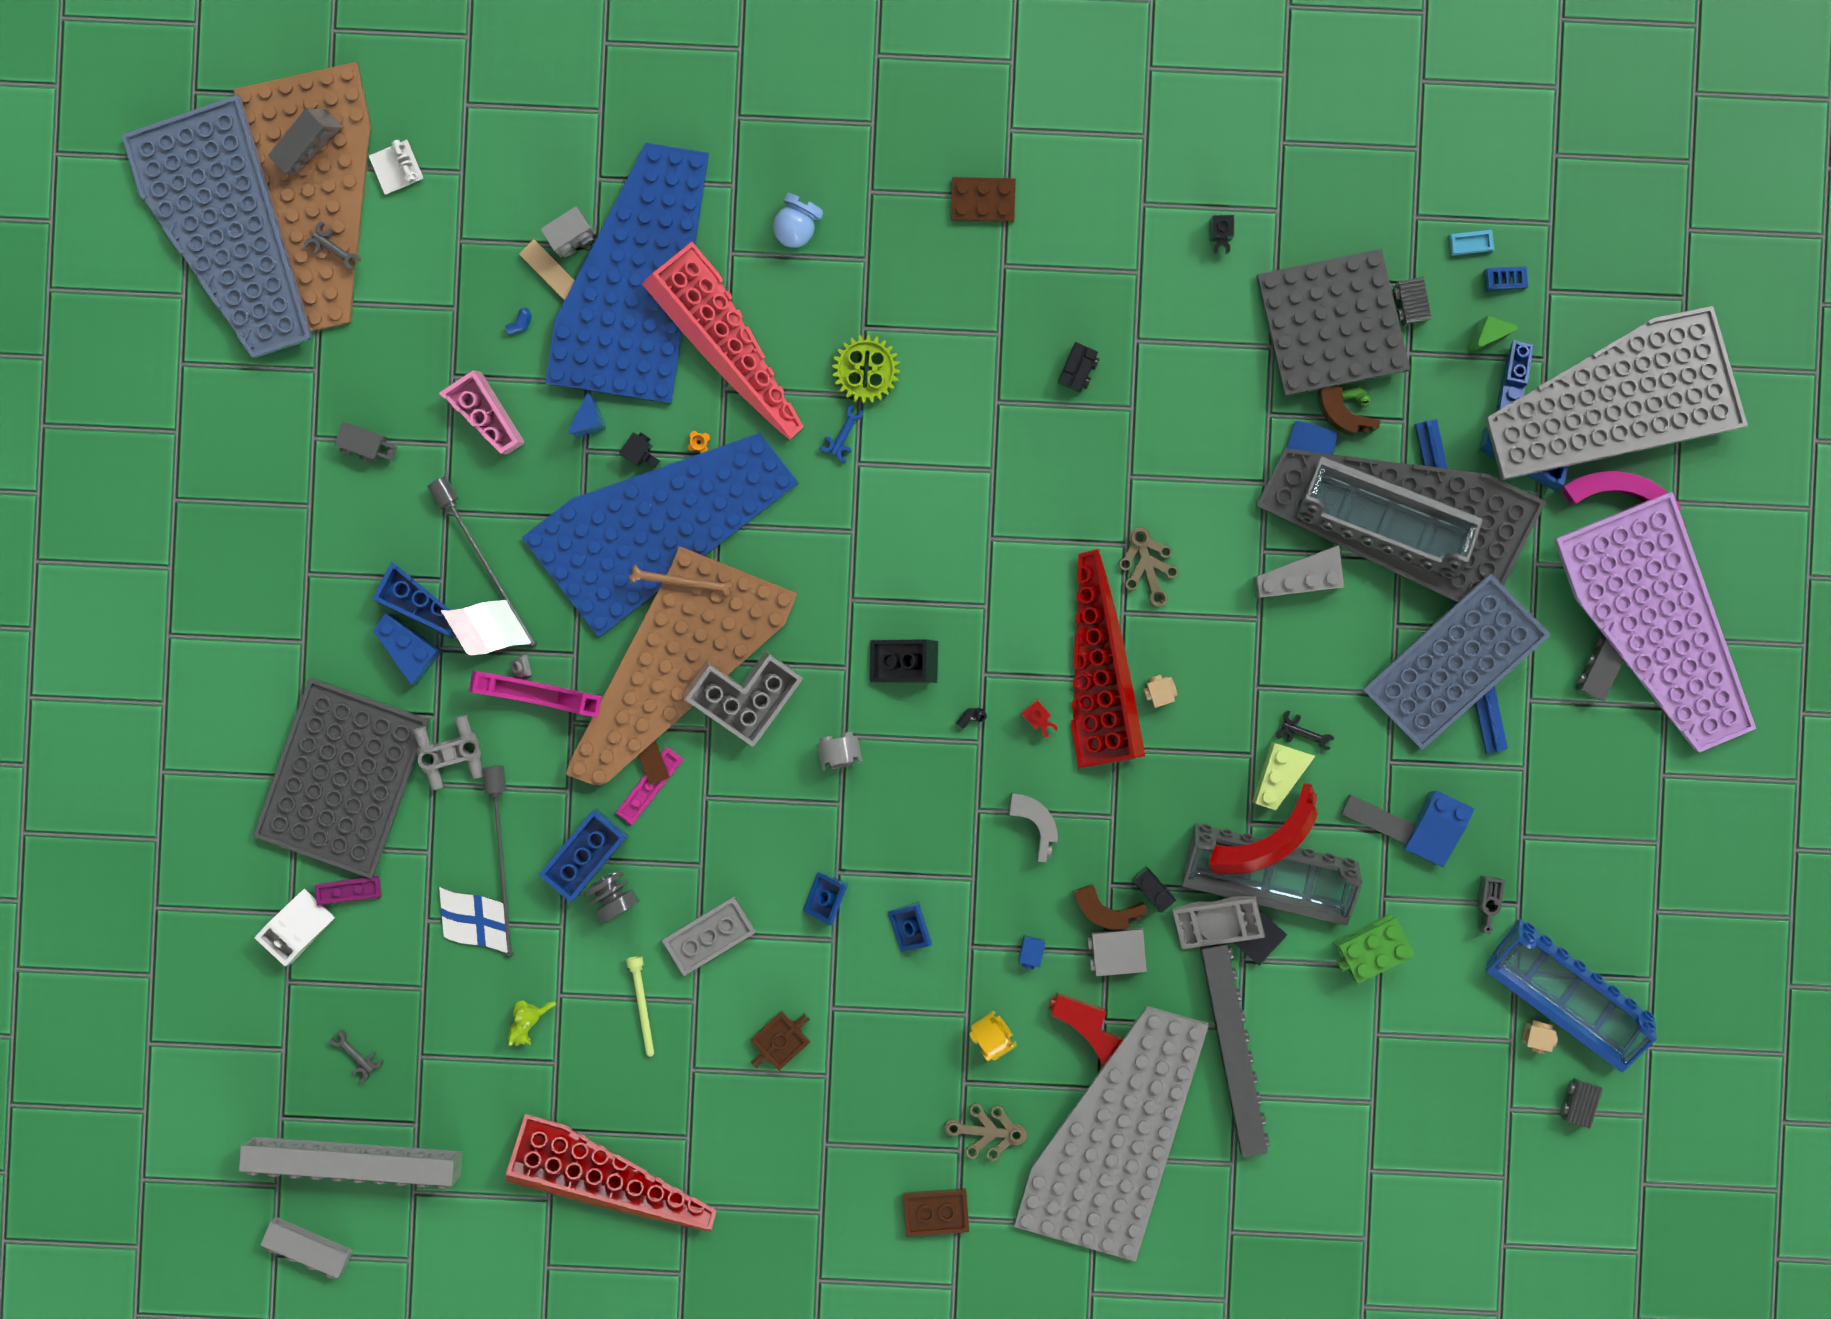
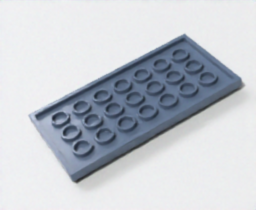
M1489 573L1367 684L1363 690L1423 750L1551 634Z

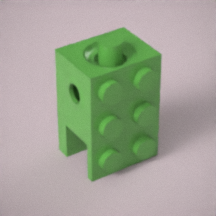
M1391 914L1333 941L1341 956V959L1337 960L1340 970L1342 972L1347 970L1351 979L1358 984L1416 956L1397 917L1393 918Z

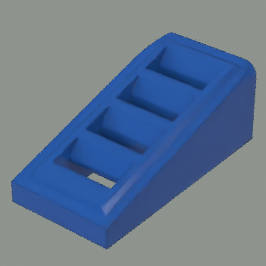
M1527 266L1485 269V292L1528 288ZM1517 272H1521L1522 283L1519 284ZM1503 273H1505V284H1502ZM1509 273H1513V284H1510ZM1494 274H1497L1498 284H1494Z

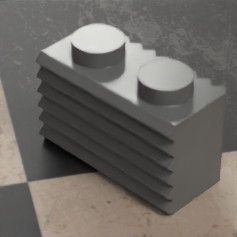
M1424 277L1397 282L1395 288H1393V297L1395 301L1398 300L1399 309H1397L1399 321H1402L1403 326L1430 320L1431 311Z
M1573 1078V1082H1570L1567 1087V1102H1564L1561 1106L1562 1119L1591 1129L1603 1088L1599 1085Z

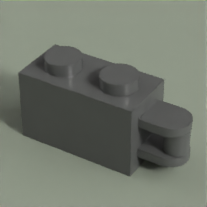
M344 421L334 444L341 447L340 452L351 456L355 452L360 454L359 459L372 463L373 459L379 461L381 457L393 461L397 450L396 446L386 443L387 437ZM387 446L386 454H382L384 447Z

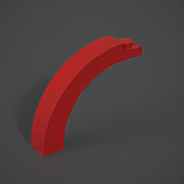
M1303 784L1293 813L1270 836L1243 846L1216 845L1209 861L1213 873L1237 875L1258 871L1279 862L1293 852L1310 833L1318 816L1315 808L1317 794L1314 792L1312 785Z

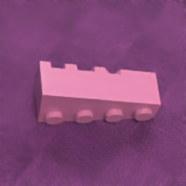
M473 370L439 393L501 454H510L525 444V441L482 372Z

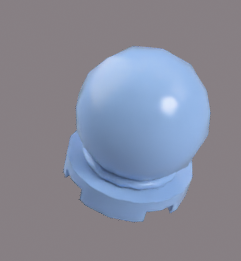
M787 193L783 200L787 207L781 209L775 216L773 230L775 237L781 244L790 248H797L807 244L812 238L815 230L814 220H821L823 210L811 202H808L806 205L798 201L799 196Z

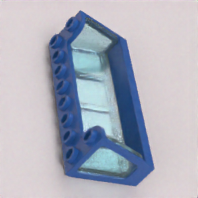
M1519 919L1487 961V973L1622 1073L1657 1040L1655 1018L1649 1011L1639 1008L1633 999L1626 998L1617 987L1604 982L1598 973H1592L1582 961L1575 960L1567 950L1557 947L1547 935L1538 933L1529 922L1525 923Z

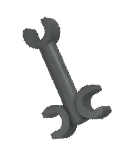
M320 221L316 225V232L312 238L304 242V246L309 248L311 244L315 243L316 248L313 250L315 254H319L322 246H324L344 260L347 268L354 271L355 268L350 264L351 260L356 259L361 262L362 259L356 254H348L327 239L333 235L334 230L329 228L327 232L323 233L322 228L325 224Z
M339 1030L337 1034L340 1035L341 1041H337L335 1038H331L329 1041L333 1046H340L360 1065L353 1070L352 1075L354 1076L359 1071L362 1072L364 1076L360 1083H363L369 1078V1073L374 1068L380 1067L384 1060L382 1059L378 1063H374L372 1057L376 1054L375 1052L370 1053L367 1059H365L346 1040V1033L343 1030Z

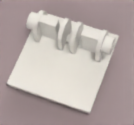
M395 140L392 142L391 147L369 155L385 195L424 179L408 140L402 142Z

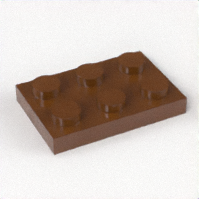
M952 177L951 221L1014 222L1016 178Z
M966 1188L903 1193L906 1237L969 1232Z

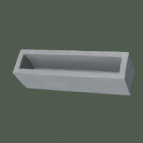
M275 1217L270 1222L260 1245L265 1247L266 1251L270 1253L284 1255L285 1259L289 1261L303 1263L307 1269H317L324 1272L323 1274L328 1278H339L344 1273L353 1252L351 1248L278 1217Z

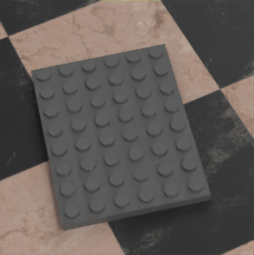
M309 678L253 837L373 879L418 756L416 752L418 745L413 729L426 726L427 730L430 720L320 680Z

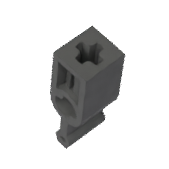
M1481 876L1477 907L1483 912L1482 923L1479 925V929L1484 933L1491 934L1493 930L1491 926L1492 916L1498 914L1501 910L1505 880L1501 878ZM1488 901L1493 903L1491 909L1485 906Z

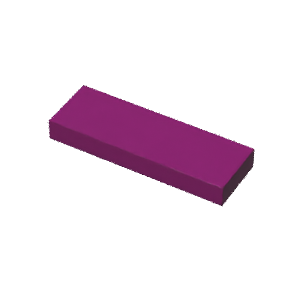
M374 876L373 879L364 877L314 884L317 905L382 897L380 876Z

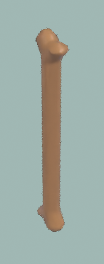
M637 565L632 567L633 573L628 577L632 583L638 580H647L720 591L726 598L730 596V589L734 586L731 580L718 583L644 572Z

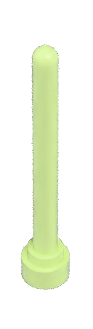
M643 956L627 958L626 963L627 968H630V972L633 973L646 1055L652 1057L654 1055V1048L641 976L642 966L644 965Z

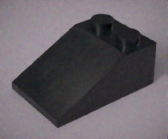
M928 639L870 640V682L937 683L938 641Z

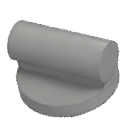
M528 655L518 656L513 659L511 668L517 677L532 675Z

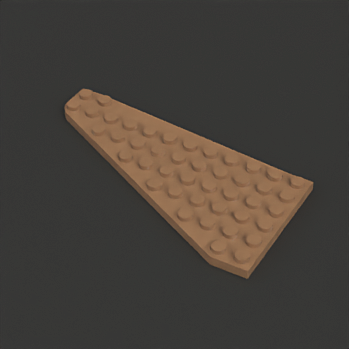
M679 546L667 575L718 583L731 580L734 586L730 589V596L726 598L720 591L662 583L601 700L598 717L592 718L576 748L566 775L592 785H602L610 781L693 707L692 704L683 698L682 694L706 661L726 675H729L785 625L797 593Z

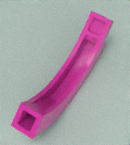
M1618 471L1599 472L1582 476L1565 483L1559 489L1570 505L1600 492L1624 493L1636 497L1643 502L1668 493L1649 479ZM1676 501L1677 506H1678V509H1679V510L1682 509V507H1681V506L1679 505V503Z
M472 671L469 692L539 704L593 717H598L602 696L560 686L479 671Z

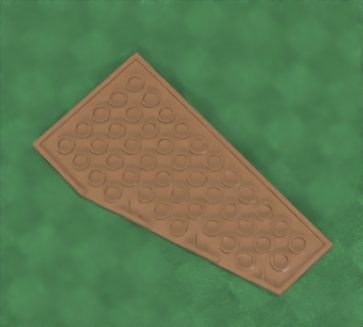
M353 62L233 89L234 95H239L243 102L310 330L314 332L350 324L354 300L355 270L358 260L352 259L350 262L351 266L355 268L353 271L346 267L344 260L324 246H322L319 254H315L313 250L316 248V244L313 243L307 248L304 246V242L312 238L316 232V225L321 221L325 224L322 228L323 233L327 232L329 228L334 230L333 235L327 239L348 254L358 255L361 213L363 197L365 196L370 131L372 130L359 64ZM306 108L327 109L344 128L305 164L302 171L297 174H285L268 154Z

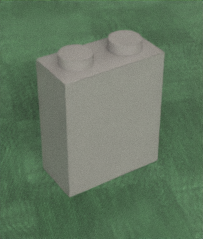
M1141 927L1091 932V937H1088V949L1093 951V958H1090V970L1094 971L1096 976L1147 972L1144 936Z

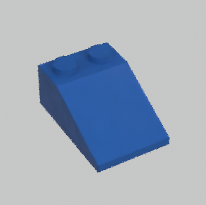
M1437 790L1429 792L1404 849L1440 867H1444L1465 831L1474 808Z

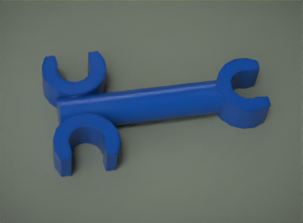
M850 405L847 409L848 418L835 442L831 437L825 436V439L830 442V446L828 448L819 447L823 452H830L836 455L842 462H846L847 459L841 456V452L846 450L851 453L852 451L850 447L842 445L855 421L863 416L862 410H860L857 416L852 415L853 405Z

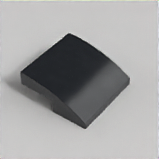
M1259 910L1265 937L1233 942L1259 966L1287 936L1261 910Z

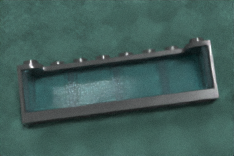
M1322 456L1296 515L1305 523L1321 526L1326 531L1336 532L1346 539H1354L1361 542L1364 546L1377 548L1385 554L1395 555L1405 562L1418 564L1425 570H1433L1441 573L1446 578L1456 579L1467 565L1483 521L1482 518Z
M1195 823L1182 875L1183 887L1225 897L1256 896L1258 905L1348 925L1362 885L1359 862L1351 858L1335 857L1330 853H1318L1309 848H1296L1279 862L1258 871L1237 875L1214 874L1209 861L1216 845L1243 846L1262 839L1255 838L1246 833L1239 834L1229 829H1218L1208 824Z

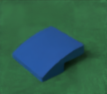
M1296 420L1287 449L1333 455L1339 433Z

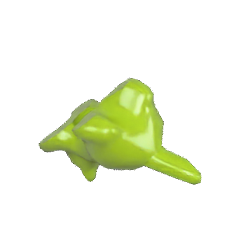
M524 1000L517 1002L513 1009L514 1023L510 1025L508 1030V1046H512L513 1043L516 1046L531 1045L530 1037L528 1036L529 1030L541 1015L556 1006L557 1003L554 1001L549 1002L538 1008L535 1005L526 1003Z

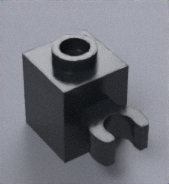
M1213 215L1209 220L1210 241H1217L1213 252L1218 254V247L1223 246L1225 247V254H1229L1230 245L1227 241H1231L1234 237V215Z
M633 432L619 452L637 466H640L643 460L656 468L660 462L649 454L653 447L649 443L651 439L641 432L639 435Z

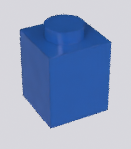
M1024 935L1018 958L1019 963H1022V967L1034 969L1035 966L1040 967L1045 940Z

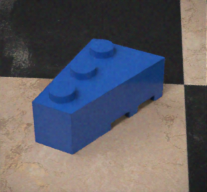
M385 613L373 629L411 685L419 683L442 652L393 614Z

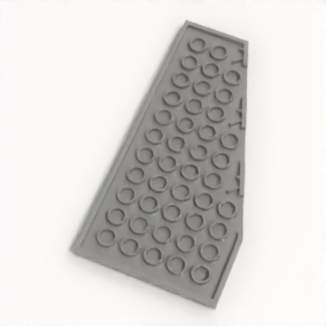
M1713 306L1653 318L1485 419L1501 480L1743 429L1748 426Z
M1150 1006L1144 1008L1118 1048L1103 1065L1077 1105L1070 1111L1049 1144L1032 1164L1014 1227L1136 1262L1208 1030V1023Z

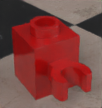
M1037 699L1021 712L1035 730L1039 726L1042 728L1041 732L1046 738L1050 737L1046 733L1047 727L1051 726L1055 731L1058 730L1054 723L1047 721L1051 715Z

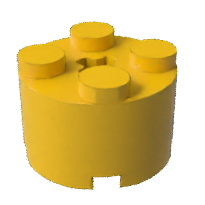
M991 1011L972 1024V1031L969 1033L974 1043H979L983 1050L981 1052L987 1061L991 1059L995 1061L1017 1046L1016 1041L1011 1042L1010 1037L1012 1033L1000 1016H994L995 1011Z

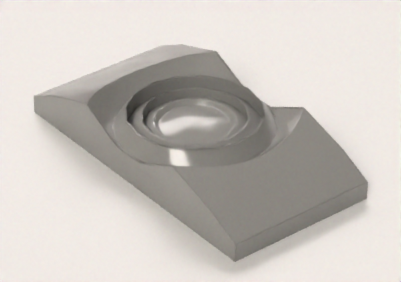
M1233 896L1213 902L1198 901L1173 908L1172 910L1182 949L1265 937L1256 896Z

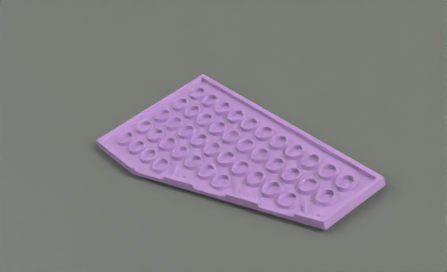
M1673 492L1665 493L1554 538L1575 599L1696 752H1702L1756 729Z

